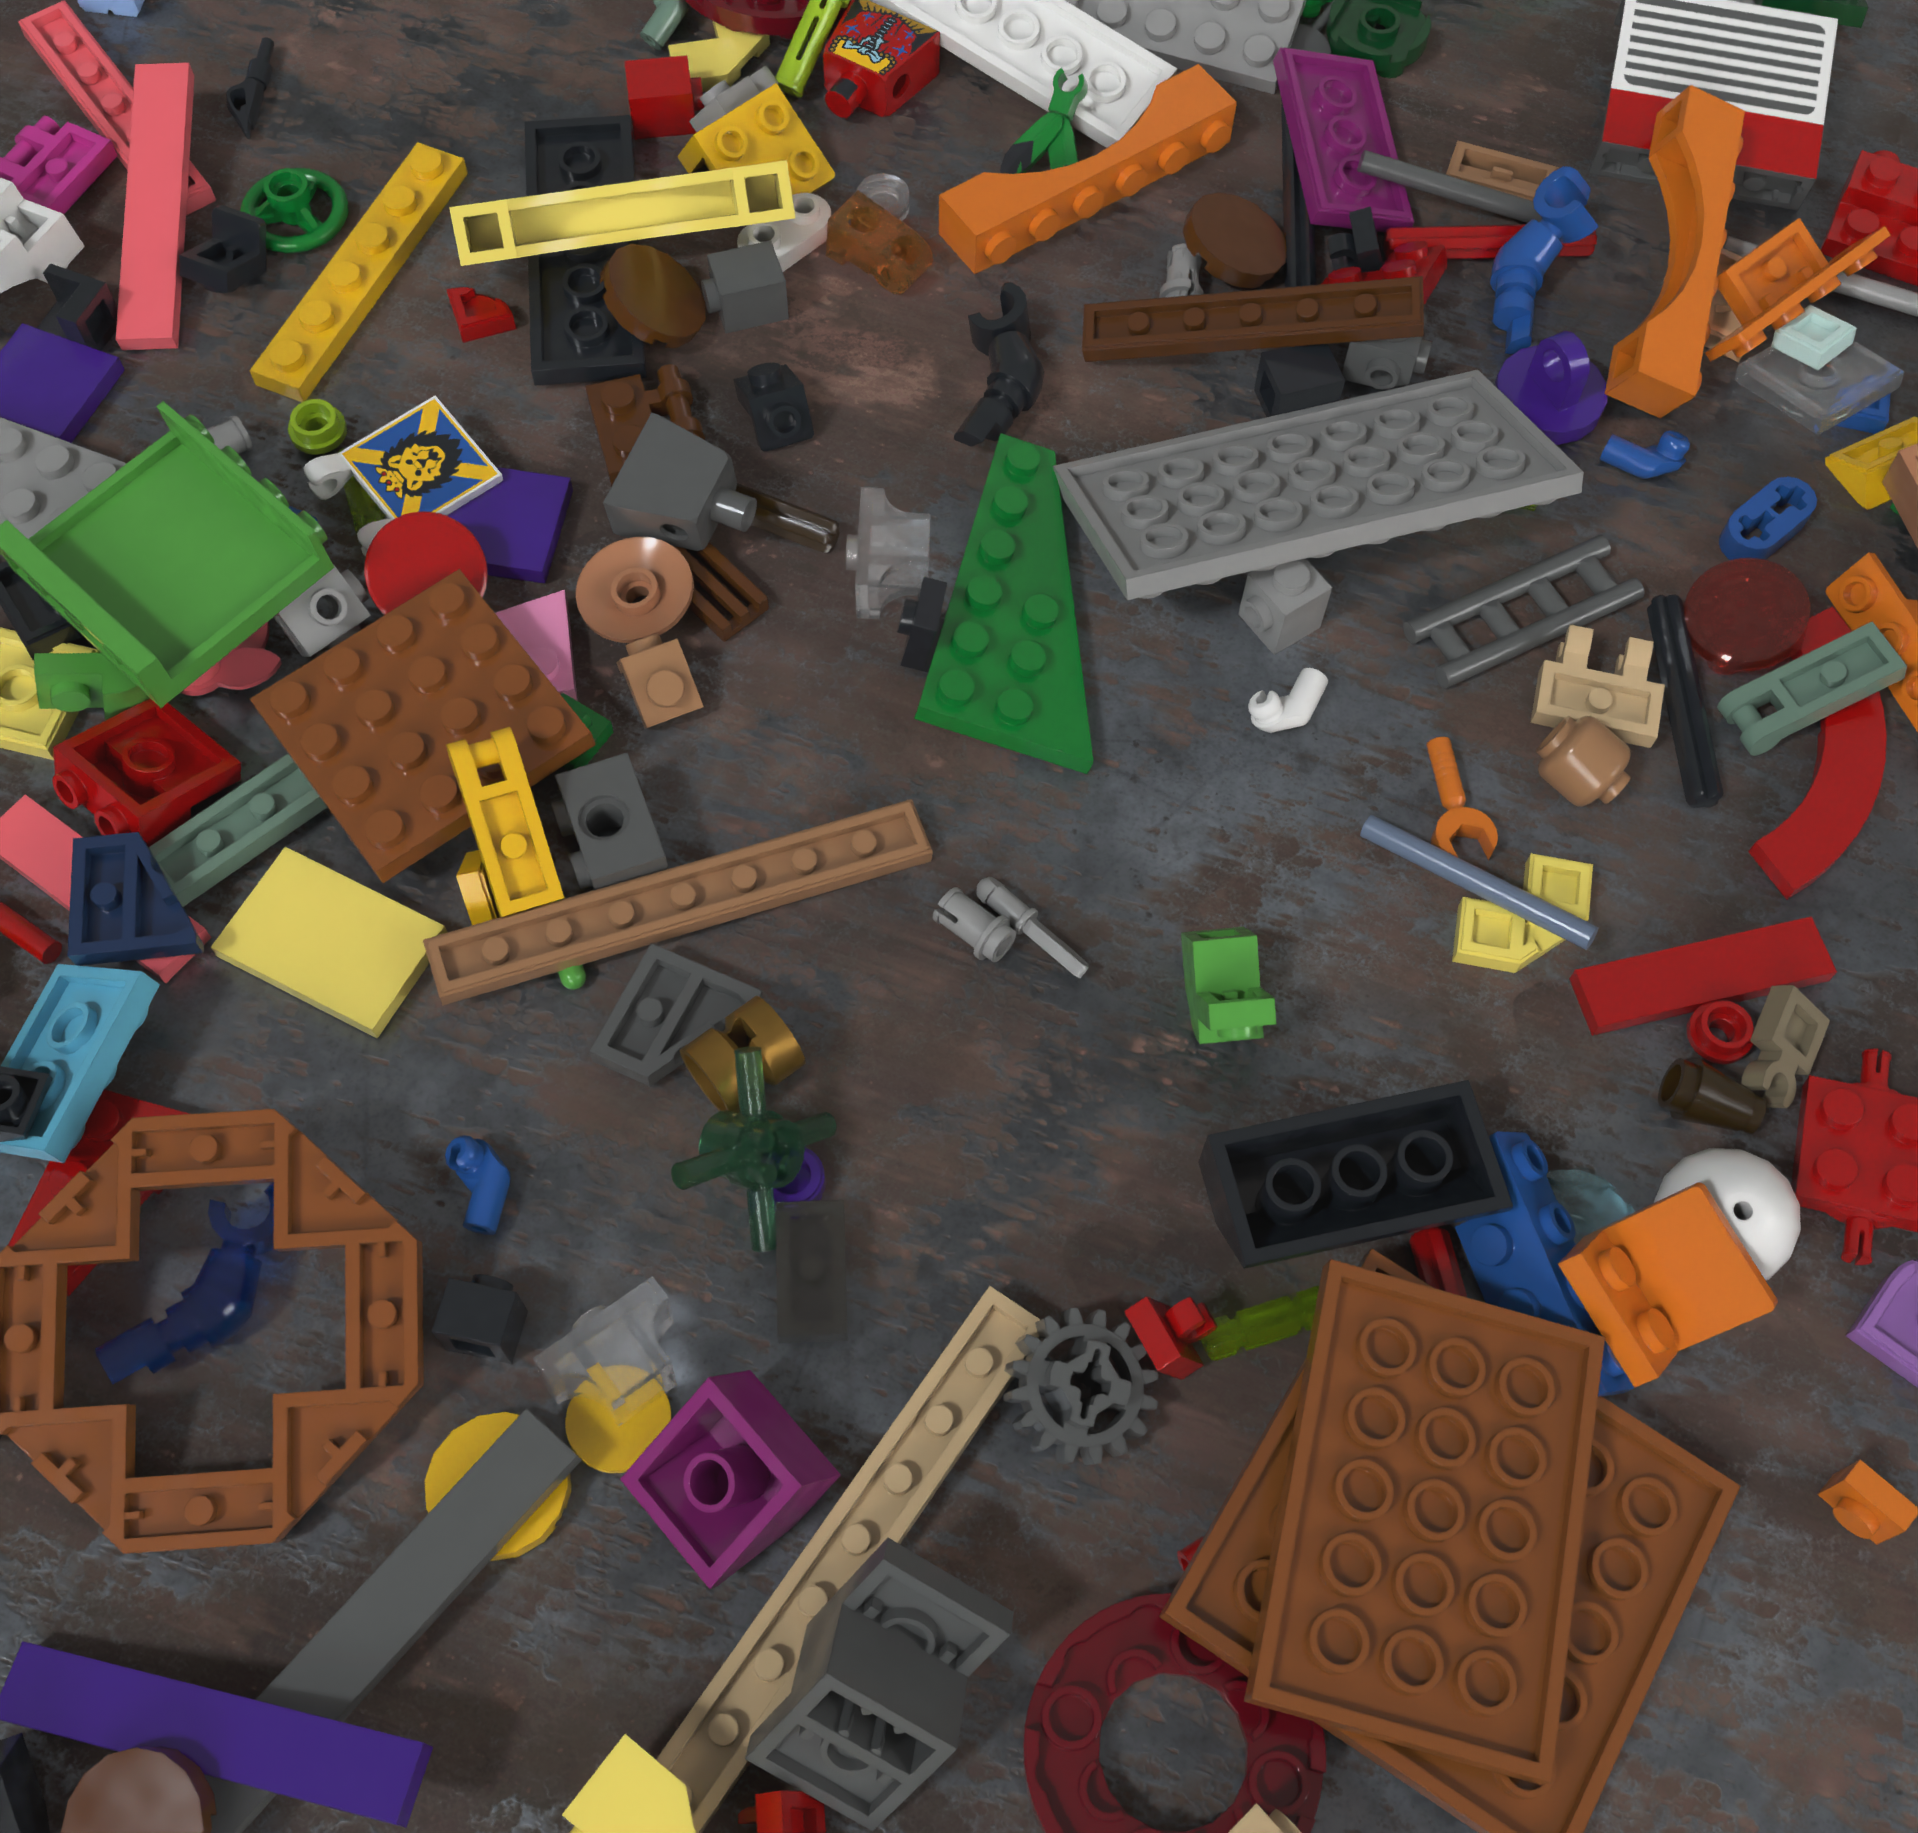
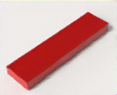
M1810 916L1576 969L1569 980L1593 1036L1693 1013L1699 1006L1714 1001L1737 1003L1767 996L1772 986L1794 985L1798 989L1828 982L1837 973V970L1813 918Z

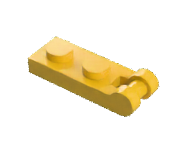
M510 727L491 731L490 739L469 745L466 739L446 744L449 759L463 797L500 917L564 898L517 743ZM499 763L505 781L482 787L477 769Z

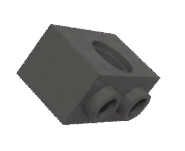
M628 752L555 775L562 799L552 801L551 805L562 838L574 834L580 851L569 854L580 890L589 887L597 890L668 869L664 850ZM606 828L620 829L612 836H596L597 833Z

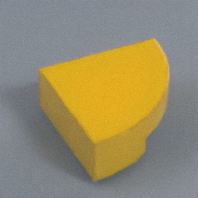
M479 850L466 852L456 878L471 924L476 925L500 918Z

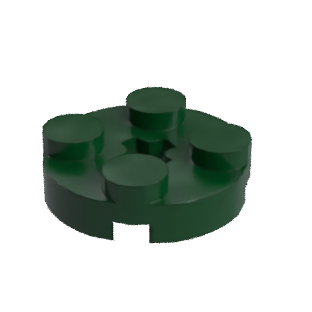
M1334 0L1326 28L1331 54L1373 60L1376 73L1379 76L1388 79L1399 77L1403 74L1405 66L1414 63L1423 54L1431 30L1430 15L1425 18V15L1420 11L1422 5L1420 0ZM1378 24L1383 25L1384 27H1386V29L1379 30L1375 29V27Z

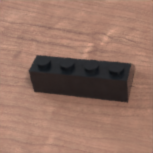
M1469 1080L1209 1134L1198 1162L1216 1225L1244 1269L1507 1212L1513 1207Z

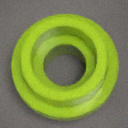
M310 399L298 404L291 412L288 434L293 445L298 450L307 454H324L334 450L344 441L347 435V424L343 414L329 402L321 399Z

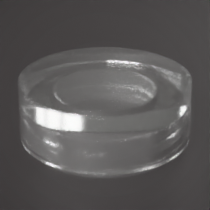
M886 173L874 174L865 178L858 185L856 191L857 212L862 220L877 227H890L902 222L907 217L910 209V192L907 184L901 178Z

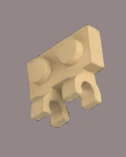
M1569 625L1565 643L1560 642L1558 646L1556 662L1544 660L1539 670L1530 723L1554 728L1567 716H1570L1575 721L1584 716H1592L1604 724L1624 743L1651 748L1658 738L1665 688L1664 684L1647 681L1654 642L1629 637L1626 642L1625 654H1619L1616 660L1615 674L1587 669L1594 629Z

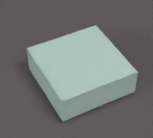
M1809 305L1798 317L1775 330L1771 347L1819 370L1853 344L1857 328Z

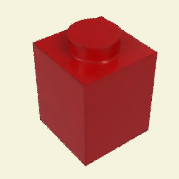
M688 55L624 61L634 139L697 133L689 121L695 116L694 111H701L704 108L700 100L703 91L701 77L690 78Z

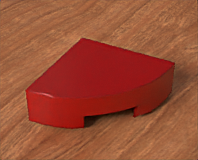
M469 287L446 289L463 343L516 330L513 314L507 304L501 299L496 298L494 300L490 297L476 294L475 289Z

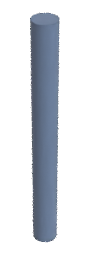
M1370 815L1362 827L1360 833L1362 838L1585 950L1590 947L1596 937L1599 927L1374 815Z

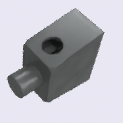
M651 413L609 490L603 505L612 531L616 535L628 538H656L675 547L699 551L707 547L718 523L746 532L754 519L757 501L753 497L736 492V475L732 458L727 452L666 418Z

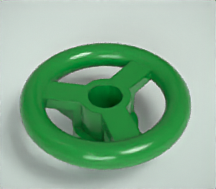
M284 168L263 177L248 190L240 207V211L262 218L266 224L283 221L288 225H298L306 233L298 236H279L266 231V249L280 253L306 252L329 242L342 229L349 210L348 198L342 186L331 176L309 168ZM317 188L326 192L332 201L331 213L324 223L312 214L309 204ZM267 197V200L259 207L260 203Z

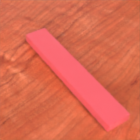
M65 0L18 21L26 39L98 133L112 141L118 155L117 158L128 171L133 101L132 85ZM189 161L186 216L216 201L211 186L191 161Z
M189 63L135 64L116 341L122 351L178 348L182 294L179 255L184 253L195 78Z

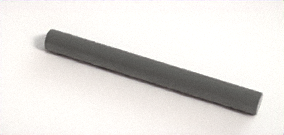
M1367 150L1363 151L1359 160L1357 171L1525 223H1528L1531 219L1537 221L1542 219L1534 209L1533 201Z

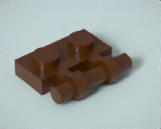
M667 364L659 368L657 375L660 385L657 389L645 391L640 374L585 386L611 487L651 413L660 416L669 415L671 422L705 440L702 425L697 418L693 417L690 408L693 403L690 385L688 381L681 378L679 368L676 365Z

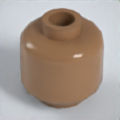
M1567 716L1551 730L1536 749V753L1541 756L1538 764L1539 775L1577 807L1588 805L1597 798L1604 804L1609 803L1625 788L1631 779V776L1624 771L1631 757V749L1604 724L1592 716H1584L1576 721Z

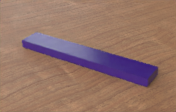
M24 1641L21 1643L0 1693V1721L117 1752L140 1746H162L177 1749L197 1764L204 1775L407 1828L433 1750L432 1746L423 1742Z

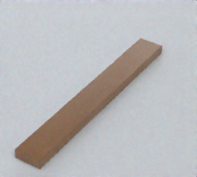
M910 799L424 939L423 943L443 1006L559 972L568 967L593 962L647 946L651 943L654 944L931 862L933 851L913 800Z

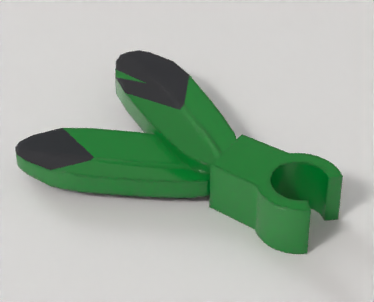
M1060 68L1055 73L1053 78L1054 92L1048 108L1050 113L1042 116L1009 148L1001 164V173H1026L1047 151L1049 153L1050 170L1079 162L1075 136L1070 122L1073 120L1079 102L1085 98L1088 91V84L1083 73L1078 76V86L1071 92L1062 91L1063 84L1068 80L1063 69Z

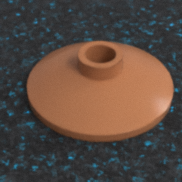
M650 537L622 539L598 551L584 566L576 586L577 607L584 622L592 631L614 642L632 643L653 634L659 633V635H662L679 622L691 603L694 591L692 571L681 552L665 541ZM647 596L642 601L632 603L637 597Z

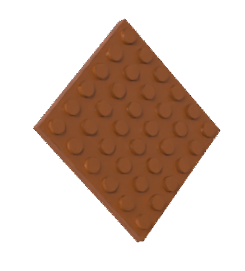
M1374 1249L1368 1251L1358 1265L1361 1268L1431 1287ZM1306 1358L1159 1615L1160 1618L1247 1677L1250 1671ZM1602 1396L1598 1397L1552 1783L1535 1784L1326 1724L1315 1723L1478 1833H1584L1741 1485Z

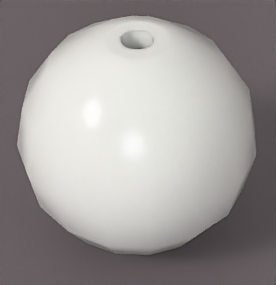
M1708 1148L1684 1157L1664 1176L1654 1203L1695 1183H1703L1764 1279L1769 1280L1790 1259L1801 1231L1800 1204L1789 1180L1769 1161L1740 1149Z

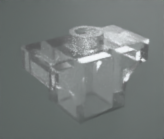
M861 487L858 535H847L846 570H856L857 618L880 619L884 607L890 601L902 596H918L923 577L929 578L930 513L901 511L887 500L884 488Z
M652 1276L610 1306L599 1305L584 1313L573 1325L572 1332L535 1356L533 1359L542 1383L556 1403L560 1404L565 1400L578 1397L592 1399L600 1403L608 1411L619 1427L663 1394L677 1386L671 1359L660 1346L664 1333L674 1324L669 1297Z

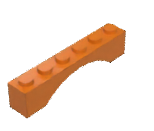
M1197 64L1157 84L1151 102L1139 121L1120 140L1098 154L1072 165L1042 172L1017 174L983 172L939 194V235L974 274L995 264H1001L1021 250L1037 242L1048 240L1056 232L1081 219H1088L1100 209L1124 197L1136 194L1141 188L1166 175L1177 173L1185 165L1208 153H1215L1222 149L1231 140L1237 102Z
M1693 85L1688 86L1656 115L1648 159L1659 181L1667 209L1670 235L1668 268L1661 293L1649 315L1631 334L1613 346L1605 395L1660 419L1684 403L1691 401L1696 396L1702 383L1700 367L1704 346L1711 331L1708 321L1712 298L1719 285V278L1716 275L1720 252L1727 238L1725 224L1728 206L1735 192L1733 178L1736 160L1743 146L1741 132L1745 111Z

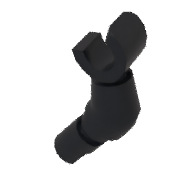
M1012 282L1004 283L1001 288L1002 318L987 320L980 312L968 315L972 343L978 351L989 356L991 373L987 377L988 388L984 392V397L978 400L954 435L955 441L971 447L982 443L985 438L991 441H998L1001 433L1006 434L1013 424V419L1019 416L1021 411H1028L1034 405L1042 390L1044 369L1030 344L1031 331L1026 295L1021 287Z

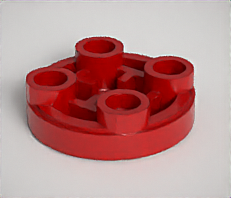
M412 512L399 516L387 523L379 530L370 543L364 565L365 581L369 595L383 615L391 612L460 569L483 598L488 576L485 555L475 536L460 522L435 512Z

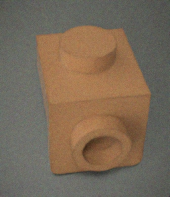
M659 633L625 645L629 656L620 659L616 663L620 674L623 673L645 729L704 707L678 638L663 643Z

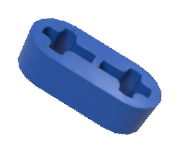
M1779 477L1771 481L1730 516L1719 537V546L1722 553L1734 563L1744 566L1758 565L1765 561L1803 529L1817 505V497L1814 490L1806 482L1794 477ZM1786 503L1792 505L1780 514L1774 511L1776 505L1783 506ZM1756 528L1762 532L1759 538L1756 536L1751 537L1749 540L1744 538V536Z

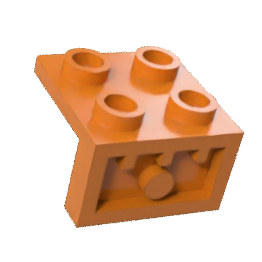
M1700 1182L1584 1236L1558 1263L1601 1335L1605 1337V1341L1634 1388L1659 1378L1680 1350L1770 1313L1778 1304L1773 1291L1711 1193Z

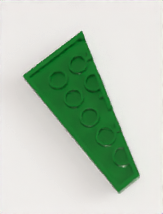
M1001 433L914 719L1088 774L1094 761L1060 489L1053 466L1056 465L1055 451Z

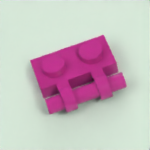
M44 115L34 126H24L15 136L16 145L3 158L0 157V177L13 182L24 199L65 214L118 155L110 139L68 121L60 129L59 125L52 118Z

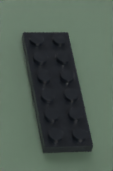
M631 115L524 122L526 196L636 181ZM639 240L528 256L531 373L535 386L607 381L638 374L641 375V378H647L645 342L639 340L623 328L611 314L603 298V294L606 292L604 281L600 283V272L614 252L629 244H639Z

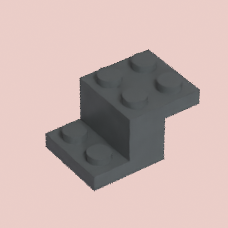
M887 1538L807 1624L791 1693L751 1734L745 1759L860 1825L874 1831L957 1750L968 1677L1011 1635L1014 1612L892 1539Z

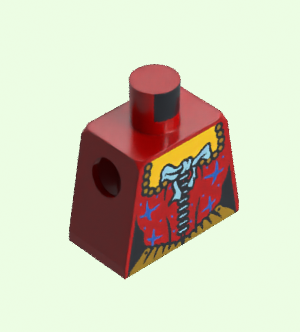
M851 0L827 42L823 53L824 84L828 91L825 95V102L830 111L841 118H848L857 107H861L880 117L892 115L940 73V32L869 0Z

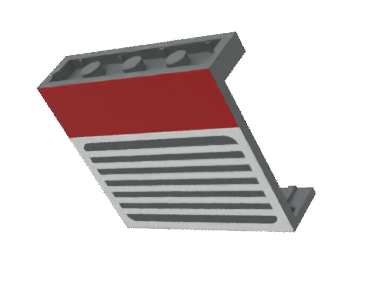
M1622 0L1614 19V25L1620 27L1603 128L1591 156L1589 174L1660 186L1648 159L1656 115L1688 86L1693 85L1745 111L1741 132L1743 146L1736 160L1733 178L1735 192L1732 199L1798 211L1817 179L1838 19L1729 0Z

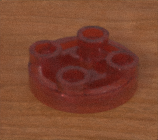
M1759 558L1733 559L1710 568L1691 586L1684 605L1685 623L1693 649L1707 661V665L1711 670L1723 675L1733 674L1737 671L1765 669L1797 654L1802 648L1810 616V601L1807 591L1795 574L1782 565Z

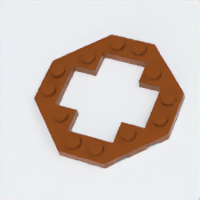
M275 1109L132 1118L111 1139L114 1144L86 1172L80 1171L38 1213L41 1218L14 1246L7 1245L0 1252V1434L7 1435L33 1460L31 1465L72 1504L77 1503L104 1529L102 1533L123 1554L280 1542L424 1385L422 1242L287 1117ZM274 1182V1250L285 1252L345 1248L346 1389L273 1394V1468L135 1478V1404L64 1408L68 1266L139 1261L140 1191Z

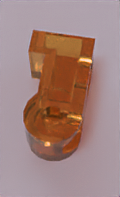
M859 190L828 219L826 256L842 266L847 261L851 262L867 274H872L884 289L893 294L901 295L905 293L933 263L932 251L921 235Z

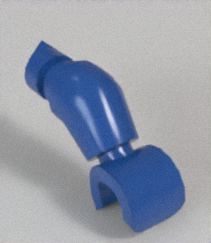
M1561 167L1541 182L1535 192L1533 204L1534 209L1542 219L1540 221L1531 219L1499 249L1494 259L1490 284L1495 291L1496 298L1492 321L1496 327L1507 331L1505 354H1514L1520 349L1531 346L1535 295L1542 287L1544 274L1563 248L1562 243L1579 241L1599 227L1584 207L1588 202L1591 188L1579 171L1572 167Z

